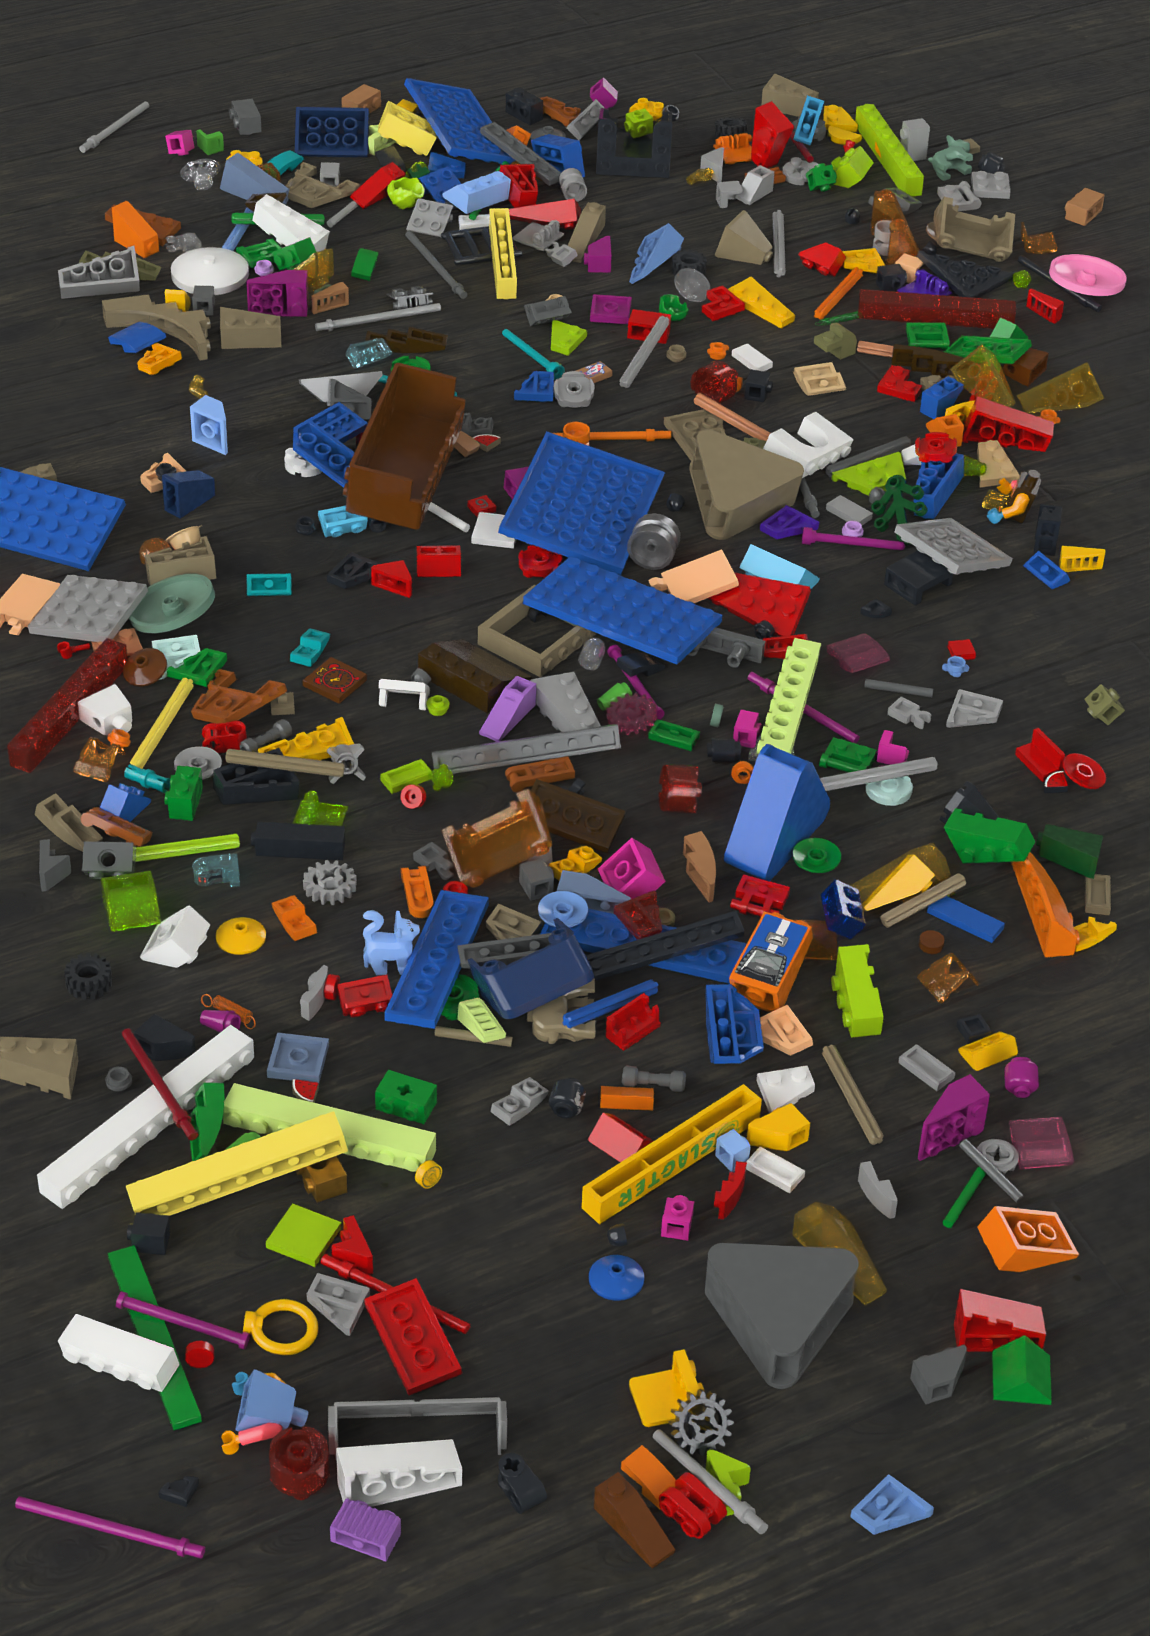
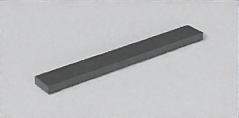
M613 724L432 752L435 776L618 749L621 748L618 725Z

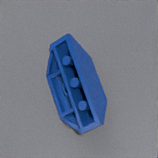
M732 984L706 985V1027L710 1062L714 1064L742 1063L762 1052L764 1045L759 1009L746 997L738 993Z

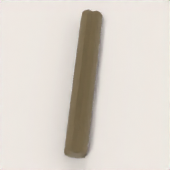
M958 873L882 914L880 919L883 926L889 928L966 885L965 877Z

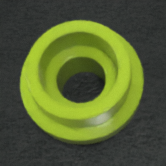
M435 695L427 700L426 707L430 714L442 716L449 709V700L441 695Z

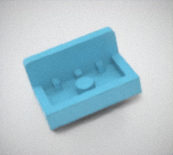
M346 506L318 511V518L325 537H339L349 532L359 533L367 527L368 518L348 513Z

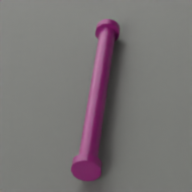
M612 645L607 650L608 655L614 658L616 662L617 658L623 656L618 645ZM623 671L649 709L651 718L655 721L662 719L665 714L663 709L656 705L637 675L630 677Z
M123 1291L118 1295L116 1308L123 1309L125 1307L237 1344L239 1345L238 1348L243 1350L246 1349L249 1342L250 1333L244 1331L241 1334L129 1297L128 1293Z

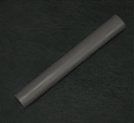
M871 679L865 680L864 688L931 698L933 695L932 688Z
M967 1139L960 1143L959 1147L1016 1203L1024 1197Z

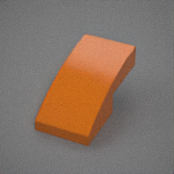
M295 895L272 903V908L279 921L294 941L317 933L316 924L306 915L304 905Z
M643 1445L621 1462V1470L641 1485L642 1495L660 1509L659 1495L668 1487L675 1488L676 1479Z

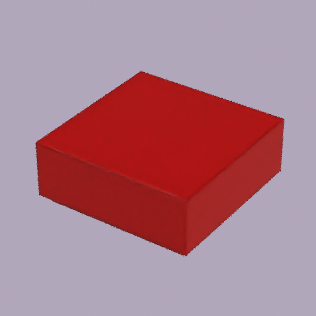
M970 639L948 641V650L951 656H959L964 660L975 659L976 652Z

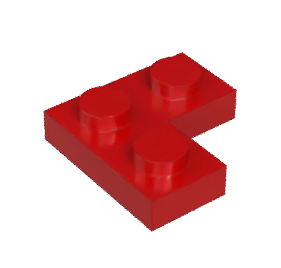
M723 285L707 290L706 297L711 302L702 305V313L712 321L745 310V303Z
M891 365L879 382L877 392L915 402L922 391V385L907 381L910 377V370L904 369L901 366Z

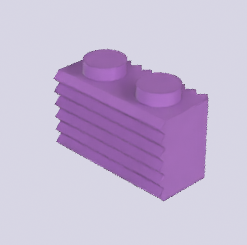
M349 1498L345 1499L330 1526L331 1542L383 1561L388 1560L401 1534V1519L393 1512L388 1510L378 1511L363 1501H351Z

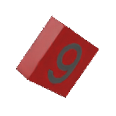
M487 495L467 501V507L477 518L479 512H496V505Z

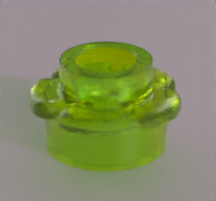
M1024 270L1018 273L1015 272L1013 274L1014 285L1018 288H1027L1031 282L1029 273Z

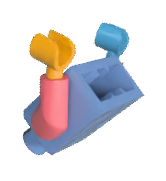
M255 1369L249 1378L245 1372L236 1374V1382L232 1383L233 1391L236 1395H242L236 1431H239V1433L235 1435L232 1431H226L222 1434L223 1443H227L221 1446L225 1454L231 1455L237 1452L240 1443L244 1446L258 1441L280 1438L290 1424L304 1427L308 1411L294 1406L296 1391L275 1373H262Z

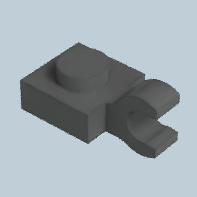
M433 842L413 852L414 861L421 866H426L429 872L436 869L444 880L454 876L449 871L453 867V863L448 860V853Z

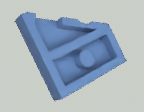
M888 1474L851 1510V1518L875 1535L929 1518L933 1515L934 1507Z

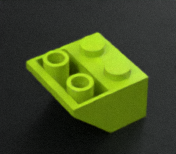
M861 146L856 149H849L844 154L845 156L842 158L838 156L831 162L833 170H835L837 175L834 185L850 188L864 178L874 162Z

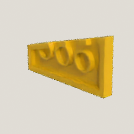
M752 277L728 288L731 293L745 303V309L781 329L795 321V314Z
M343 717L335 719V723L329 726L326 724L317 726L316 731L308 734L305 732L298 733L290 741L283 739L259 748L258 753L280 748L284 756L322 760L331 758L327 753L329 747H336L339 744L352 745L354 742Z

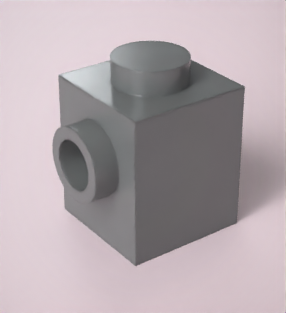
M194 285L192 297L193 311L203 309L205 315H213L215 306L214 286Z
M543 858L520 864L519 882L530 901L543 898L553 892L554 873L550 866L547 867Z

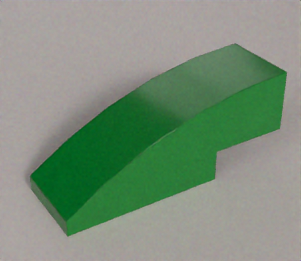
M203 1082L194 1094L196 1107L191 1112L190 1117L198 1137L190 1141L192 1161L207 1157L215 1143L224 1112V1083Z

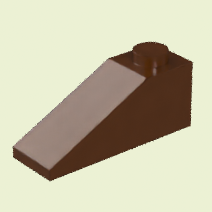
M619 1472L595 1487L594 1509L651 1568H654L675 1553V1548L638 1491Z

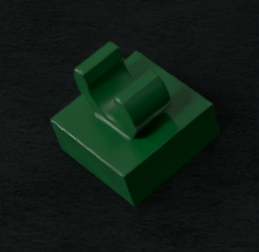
M416 164L417 172H412L410 168L408 169L410 179H419L430 174L426 166L422 168L419 164Z

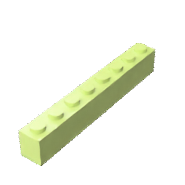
M236 1083L233 1084L224 1101L223 1124L255 1131L260 1134L274 1133L334 1111L348 1152L343 1154L407 1169L412 1172H416L422 1163L432 1160L436 1152V1133Z

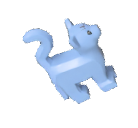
M374 910L366 911L363 914L364 919L373 920L374 922L367 925L363 931L365 939L364 967L368 968L371 964L376 975H387L388 964L384 960H396L398 971L402 975L412 954V941L420 933L419 925L402 918L400 911H396L394 933L379 932L378 930L384 923L383 916Z

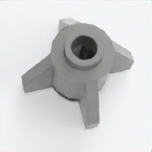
M360 743L352 745L339 744L336 747H329L327 749L332 762L344 764V775L354 772L361 780L366 778L364 772L358 767L357 758L365 750ZM329 776V781L334 784L340 777Z

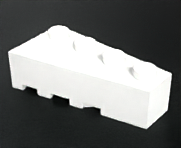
M453 1439L336 1448L337 1480L343 1503L345 1499L349 1498L351 1501H363L372 1507L462 1486V1466Z

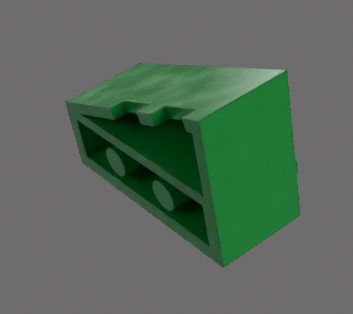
M957 808L954 809L944 826L962 863L1025 861L1035 844V840L1026 823L999 817L996 820L983 818L984 815L976 813L975 816L964 814L962 809Z

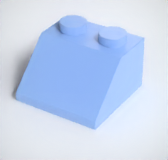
M205 395L190 406L192 441L226 455L228 447L223 404L221 401Z

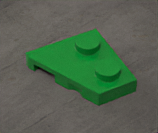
M205 648L196 655L184 659L183 665L177 668L168 667L166 669L167 677L182 680L185 677L187 679L191 678L193 684L207 687L209 682L215 677L216 671L221 669L227 662V653Z

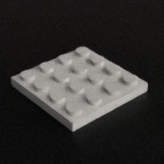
M952 518L897 524L894 531L901 536L904 542L913 544L919 552L929 555L934 562L944 565L950 573L957 575L964 572L972 573L978 570L985 571L987 569H999L1000 567L1010 566L1013 559Z
M67 575L59 588L28 625L29 633L92 642L101 641L102 643L110 644L147 594V584Z

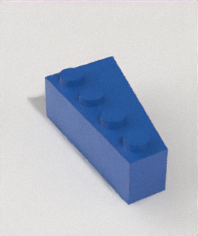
M956 453L952 457V461L948 463L941 461L921 462L916 485H920L925 493L921 499H914V503L923 502L928 511L924 516L919 517L935 519L964 477L963 454Z

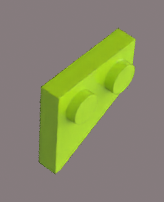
M553 320L551 350L569 356L587 337V330Z

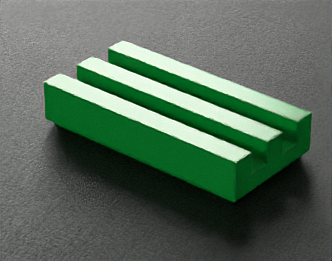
M659 719L655 721L648 733V739L688 751L693 750V746L696 745V741L700 738V731Z

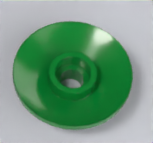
M808 838L800 841L795 845L792 854L794 862L800 868L813 873L829 872L835 869L841 861L839 848L834 843L822 838Z

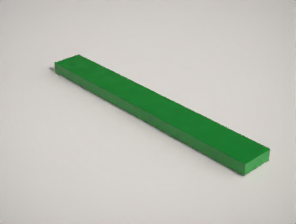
M135 1245L109 1252L108 1260L120 1291L128 1293L129 1297L158 1306ZM127 1308L138 1336L172 1347L176 1353L180 1365L162 1392L159 1391L173 1430L202 1422L200 1411L164 1320Z

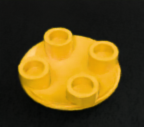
M639 98L638 103L629 108V113L645 108L653 117V120H657L663 116L664 104L648 101L647 98Z

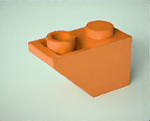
M956 414L937 417L926 423L930 433H947L949 438L957 440V447L962 445L964 425Z

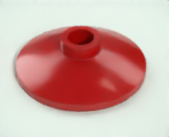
M1072 753L1064 758L1063 769L1065 773L1078 785L1088 789H1099L1105 784L1106 774L1104 770L1090 757Z

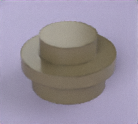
M681 345L670 346L667 351V358L672 362H681L686 358L685 348Z

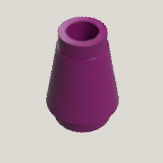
M204 1010L200 1017V1023L221 1033L230 1025L239 1030L241 1019L238 1014L231 1010Z

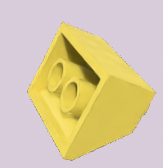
M390 101L387 102L378 125L380 135L386 139L391 138L402 147L412 148L418 155L424 154L427 156L437 138L429 122Z

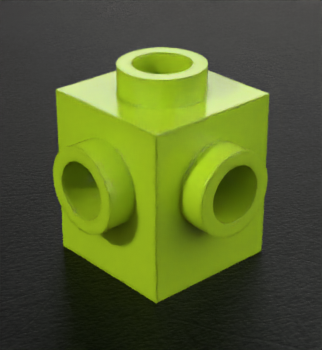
M645 108L627 113L624 128L633 138L653 133V117Z

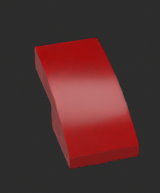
M736 1161L735 1172H729L728 1181L723 1180L721 1191H716L714 1207L719 1208L718 1219H725L741 1197L745 1183L746 1162Z

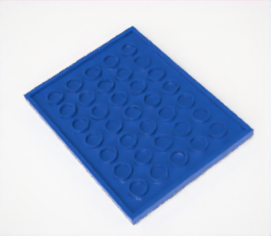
M546 431L499 526L498 533L568 558L570 556L578 558L591 565H596L599 568L621 575L629 558L627 551L628 540L638 519L648 514L665 472Z

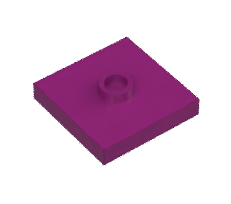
M594 294L590 322L628 324L632 297Z

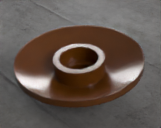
M145 648L136 651L124 664V678L133 686L143 687L151 685L164 675L167 669V659L160 650L155 648Z

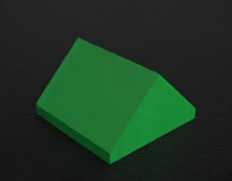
M1026 1335L993 1350V1400L1051 1405L1050 1355Z

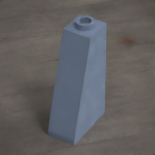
M239 153L226 160L220 185L221 190L248 200L252 194L286 192L287 196L282 203L284 205L287 204L289 188Z

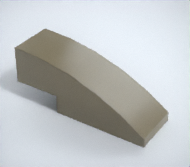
M56 793L37 804L35 816L57 837L75 849L83 852L84 841H103L102 836L92 826L86 827L81 823L82 814L73 805L68 807Z

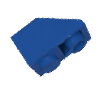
M948 376L922 392L920 412L932 419L944 416L946 409L952 407L964 388V384Z
M122 783L118 787L109 784L100 808L131 822L150 804L151 799L143 796L145 791L136 787H130Z

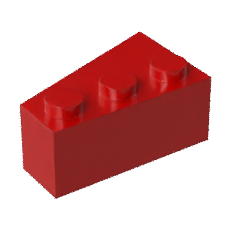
M772 101L756 108L751 160L757 166L761 165L765 168L778 164L794 129V125Z
M534 164L500 165L499 171L511 179L508 200L514 208L536 205L538 186L537 180H535Z
M960 1289L954 1320L957 1347L965 1344L967 1352H993L994 1349L1026 1335L1043 1349L1046 1331L1042 1307Z

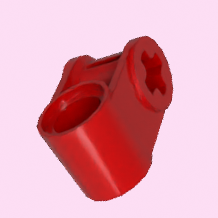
M240 721L205 725L202 729V736L204 738L202 747L211 748L217 753H225L228 749L240 750V743L247 739L245 724ZM212 741L215 742L214 748L212 747Z

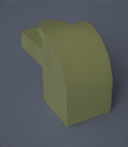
M831 323L829 331L814 336V344L825 352L832 353L840 360L856 353V336L839 323Z

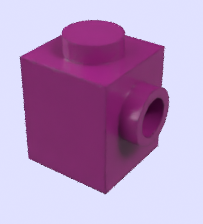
M602 78L590 88V98L592 101L598 100L604 108H612L617 103L618 91L605 78Z

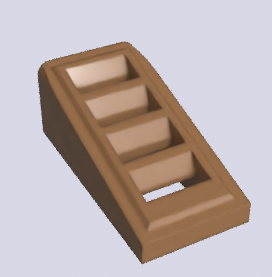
M339 282L312 295V313L317 314L349 305L348 287L343 282Z

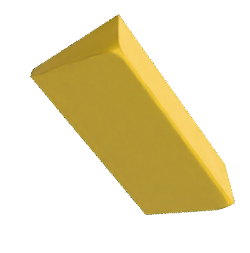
M1000 1031L958 1049L961 1056L976 1071L1018 1054L1015 1037Z

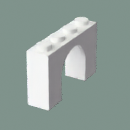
M814 412L804 417L797 433L814 447L801 443L781 428L769 435L763 448L799 462L804 468L803 477L812 475L815 471L823 469L831 463H835L842 457H847L851 451L850 446L853 439L820 414Z

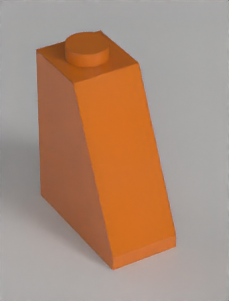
M128 201L112 207L114 241L126 248L134 246L135 253L143 258L159 252L158 234Z

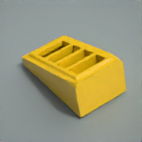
M1062 546L1059 567L1065 572L1102 569L1105 549ZM1098 556L1097 562H1094L1093 558Z

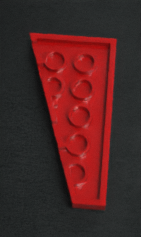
M734 573L738 579L739 586L708 598L712 600L713 604L727 608L728 612L753 625L760 623L762 620L769 622L775 629L773 635L776 634L781 637L794 635L811 590L810 586Z

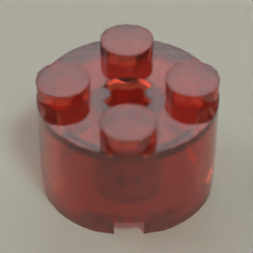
M713 361L693 373L691 389L695 391L696 395L702 393L721 404L735 395L738 387V373L722 361Z
M663 765L659 784H662V792H659L661 811L696 813V796L700 797L702 791L701 782H697L699 775L698 766Z
M304 1426L298 1430H292V1427L279 1432L271 1441L269 1449L270 1479L280 1492L293 1496L297 1500H304L311 1494L319 1491L326 1484L330 1475L329 1449L326 1438L316 1429Z

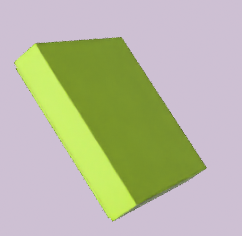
M292 1203L267 1239L266 1248L316 1267L341 1230V1222Z

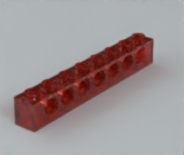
M106 638L8 743L11 767L28 773L35 769L80 719L78 701L108 688L123 672L124 664L128 659L126 644Z

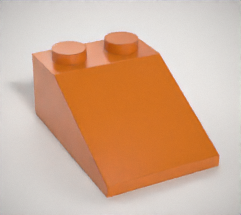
M994 1206L977 1227L994 1259L995 1265L1001 1271L1023 1272L1076 1259L1079 1256L1056 1212Z

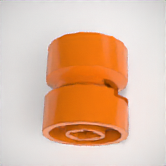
M570 422L563 428V437L589 446L590 428L582 422Z

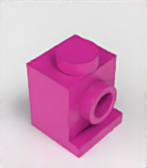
M740 710L734 726L733 739L740 741L741 746L756 749L757 737L760 735L762 725L758 723L759 713Z
M677 1195L674 1198L667 1197L662 1217L661 1237L688 1241L693 1219L694 1201H689L683 1195ZM669 1223L683 1225L684 1228L669 1226Z

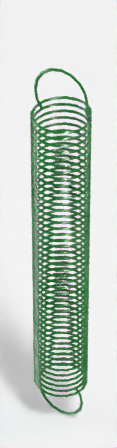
M857 311V312H853V313H855V314H852V313L850 314V313H848L849 315H846V314L839 315V316H841V317L834 316V317H830V318H828V319L825 318L826 320L820 319V321H819V322H816V323H820V322H822V321H825V322L828 323V324H826V325H829V324L831 323V321H830L829 319L835 320L834 323H837V322H838L837 318H841V319H842L841 322H843V321L846 320V318H844V316L850 317L849 320H852V319H853V316H852V315H856L857 318H859L860 315H859L858 313H865V312Z

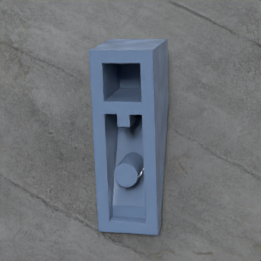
M562 870L557 891H569L580 895L586 901L589 909L630 917L631 897L586 873Z

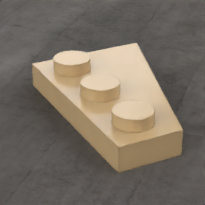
M998 440L978 443L980 488L1000 485L999 481L1003 478L1009 483H1012L1013 480H1018L1020 475Z

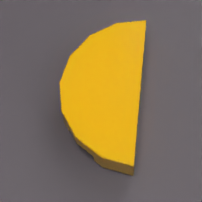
M833 126L828 128L827 135L831 137L832 142L845 145L846 140L854 141L857 144L862 139L860 134Z

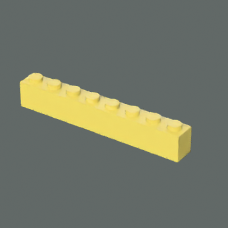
M333 1111L149 1178L138 1180L135 1183L126 1185V1189L135 1215L136 1213H153L170 1216L348 1152L343 1132Z

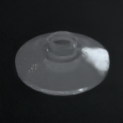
M684 268L675 276L676 289L684 298L693 302H701L707 298V290H710V284L702 273L695 269Z

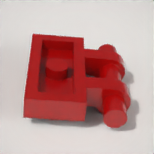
M743 874L735 895L736 898H740L742 901L732 899L730 908L739 910L741 914L747 915V913L760 916V918L764 911L771 914L773 912L780 914V911L773 910L772 908L783 909L790 894V887ZM751 902H755V903H758V904H762L763 907H762V906L755 905V904H751Z

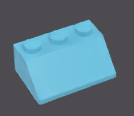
M750 545L739 567L746 572L745 575L810 586V589L820 580V578L805 568L754 545Z

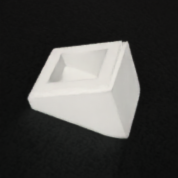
M915 444L901 451L903 465H921L919 456L915 453Z

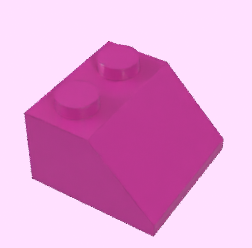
M633 838L627 841L598 868L605 884L631 897V900L649 897L666 882L651 849Z

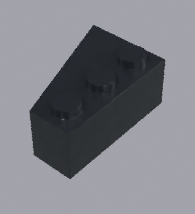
M280 748L264 752L266 754L284 756ZM234 763L214 769L213 789L223 805L297 800L299 798V780L294 771Z

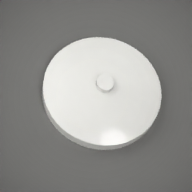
M206 247L194 249L178 256L171 265L173 283L178 288L192 294L194 285L214 286L215 295L229 293L240 288L249 276L246 259L240 254L224 248Z

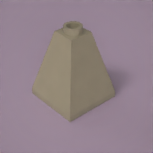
M743 210L725 227L715 256L762 265L764 262L768 263L772 258L773 252L771 250L773 246L750 215Z

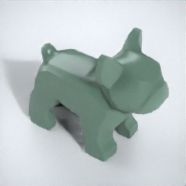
M947 135L948 148L938 151L933 157L928 158L937 176L943 181L951 178V175L946 173L947 169H956L964 175L972 172V167L966 164V161L973 160V155L969 153L970 143L961 139L954 140L950 135Z

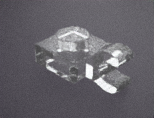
M185 233L176 236V238L174 236L166 237L167 242L172 243V245L166 246L168 252H175L180 249L186 252L201 248V241L195 233Z

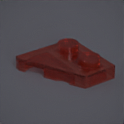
M655 890L614 906V914L637 940L662 933V924L659 918L660 911L659 906H657V892Z

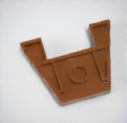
M218 669L215 673L216 679L209 682L207 693L200 696L191 712L194 719L211 723L238 721L286 693L287 688L285 683L272 680L265 683L255 693L228 688L236 681L234 672Z

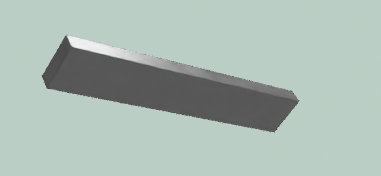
M496 122L480 128L482 135L520 164H534L536 176L548 186L559 182L560 171Z

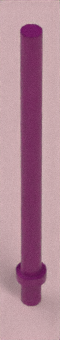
M21 1496L17 1498L15 1507L21 1510L175 1551L181 1557L190 1555L202 1559L205 1553V1546L190 1543L189 1539L184 1537L180 1540Z

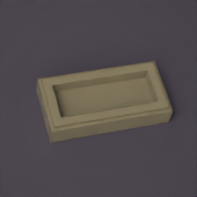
M1095 874L1094 879L1085 876V913L1110 915V876Z

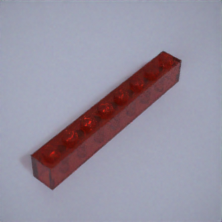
M860 289L858 316L860 319L912 323H945L951 326L994 329L1000 318L1015 323L1016 301Z

